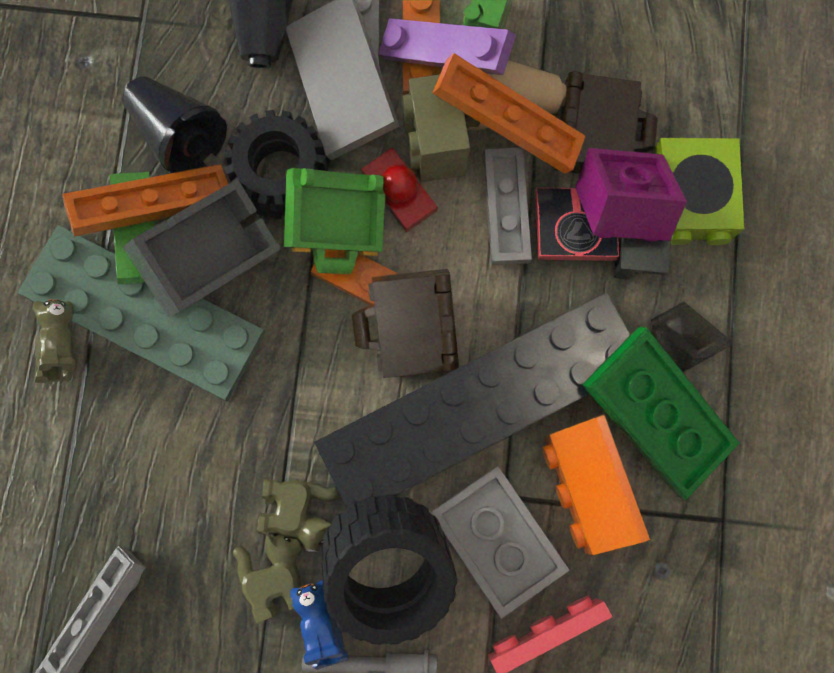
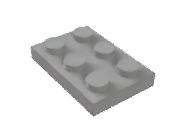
M498 466L430 512L440 522L445 536L501 619L570 571Z

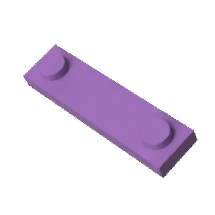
M389 18L378 56L385 60L443 67L446 59L455 53L485 73L504 75L516 35L507 29Z

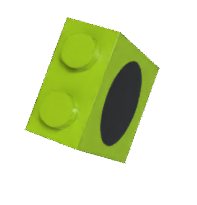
M661 138L653 149L652 154L664 155L687 200L672 235L671 245H684L691 243L692 240H707L709 245L730 243L732 239L744 230L739 138Z

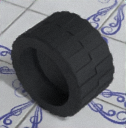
M384 495L381 497L372 496L364 498L361 502L353 503L346 507L343 513L338 514L333 519L332 525L324 534V543L321 546L320 556L324 601L327 603V611L330 617L337 622V626L343 632L351 634L353 638L375 645H395L407 640L412 641L436 627L437 623L449 612V607L455 599V586L457 585L454 562L444 531L436 516H433L424 505L414 502L413 499ZM384 549H406L425 558L419 570L411 578L392 587L374 588L365 586L349 576L353 567L369 554Z

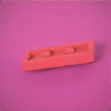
M590 596L582 597L567 606L569 610L567 614L555 620L552 615H548L531 624L532 632L517 639L515 634L499 640L493 644L495 651L487 655L495 672L507 673L612 618L606 603L598 598L591 600Z

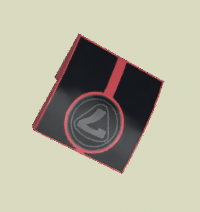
M535 188V227H537L538 260L616 261L619 258L618 237L599 238L593 235L576 188Z

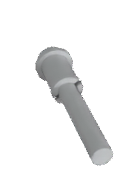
M425 650L424 654L387 652L386 657L349 656L347 661L318 670L314 669L312 665L305 664V654L302 657V671L437 673V654H429V650Z

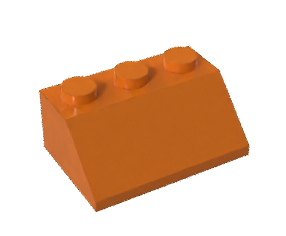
M605 415L552 433L544 438L547 445L542 446L543 456L550 470L555 468L560 481V484L555 486L557 496L563 509H570L575 524L569 525L573 541L578 549L584 548L585 554L596 555L650 540Z

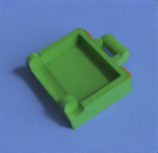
M308 168L287 169L284 247H291L293 252H311L312 249L317 271L327 274H351L355 267L358 252L359 255L378 256V252H383L384 176L321 171ZM325 249L345 250V258L325 257Z

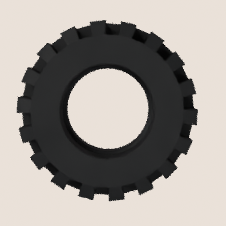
M274 110L265 111L266 117L259 118L256 113L249 117L251 120L250 124L246 126L241 122L236 127L239 135H231L227 142L231 150H225L224 159L228 165L225 168L231 182L236 179L239 180L255 206L257 214L265 217L266 213L270 212L273 219H281V213H285L286 177L280 180H267L256 175L257 168L262 159L273 152L286 151L299 158L296 168L328 171V165L322 141L319 139L318 133L313 126L308 127L306 120L301 116L293 120L291 112L282 110L281 116H276Z

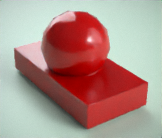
M393 147L361 168L364 175L384 176L383 192L385 193V205L406 233L437 212V205L418 182L415 172L406 166Z

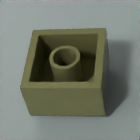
M440 75L409 79V94L402 95L404 107L403 121L405 133L409 135L410 147L408 149L411 169L419 170L421 182L466 176L470 144L464 112L432 93Z

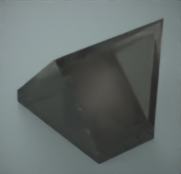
M685 302L651 319V334L682 372L732 346L731 340Z

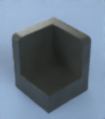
M618 237L619 258L614 261L613 278L628 280L635 272L665 275L669 271L671 240H658L654 242L645 241L644 239Z

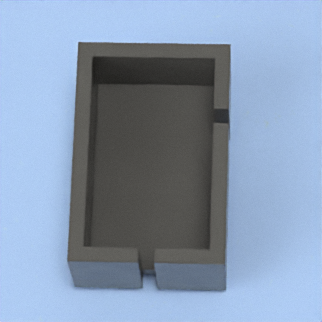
M238 179L173 215L167 221H163L136 236L123 246L168 317L181 312L280 250L279 245L262 218L244 229L240 225V221L257 210Z

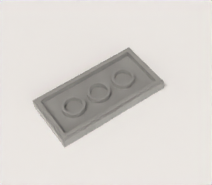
M333 0L286 27L325 155L333 160L400 127L356 0Z

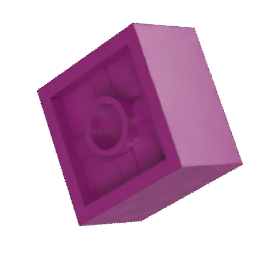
M588 148L575 188L593 235L599 238L622 237L654 242L658 240L670 241L687 200L664 155Z

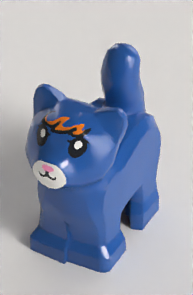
M323 580L316 584L292 588L290 591L292 606L302 618L300 626L306 650L304 655L305 664L312 665L314 669L318 670L349 660L348 652L344 647L341 629L327 611V603L324 601Z

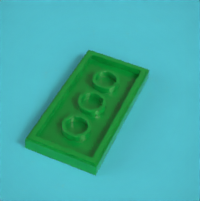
M639 326L582 384L673 492L685 501L740 444L656 338L645 327Z

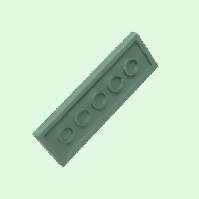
M59 225L55 228L17 292L34 302H45L50 299H59L63 302L70 301L73 304L74 314L72 322L227 402L266 333L264 329L203 298L181 312L168 317L146 283L118 285L114 253L81 236L74 237L73 232Z

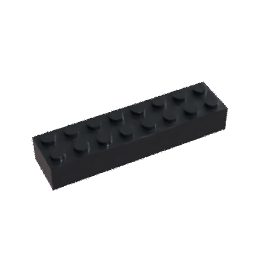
M606 292L332 432L314 443L346 507L372 496H397L591 395L582 384L630 337V333Z

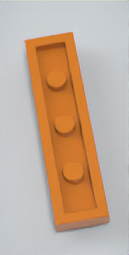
M455 53L446 59L432 92L434 95L565 174L574 169L586 137L585 135Z
M219 164L64 193L62 195L66 213L75 237L172 217L228 185V181L222 165Z

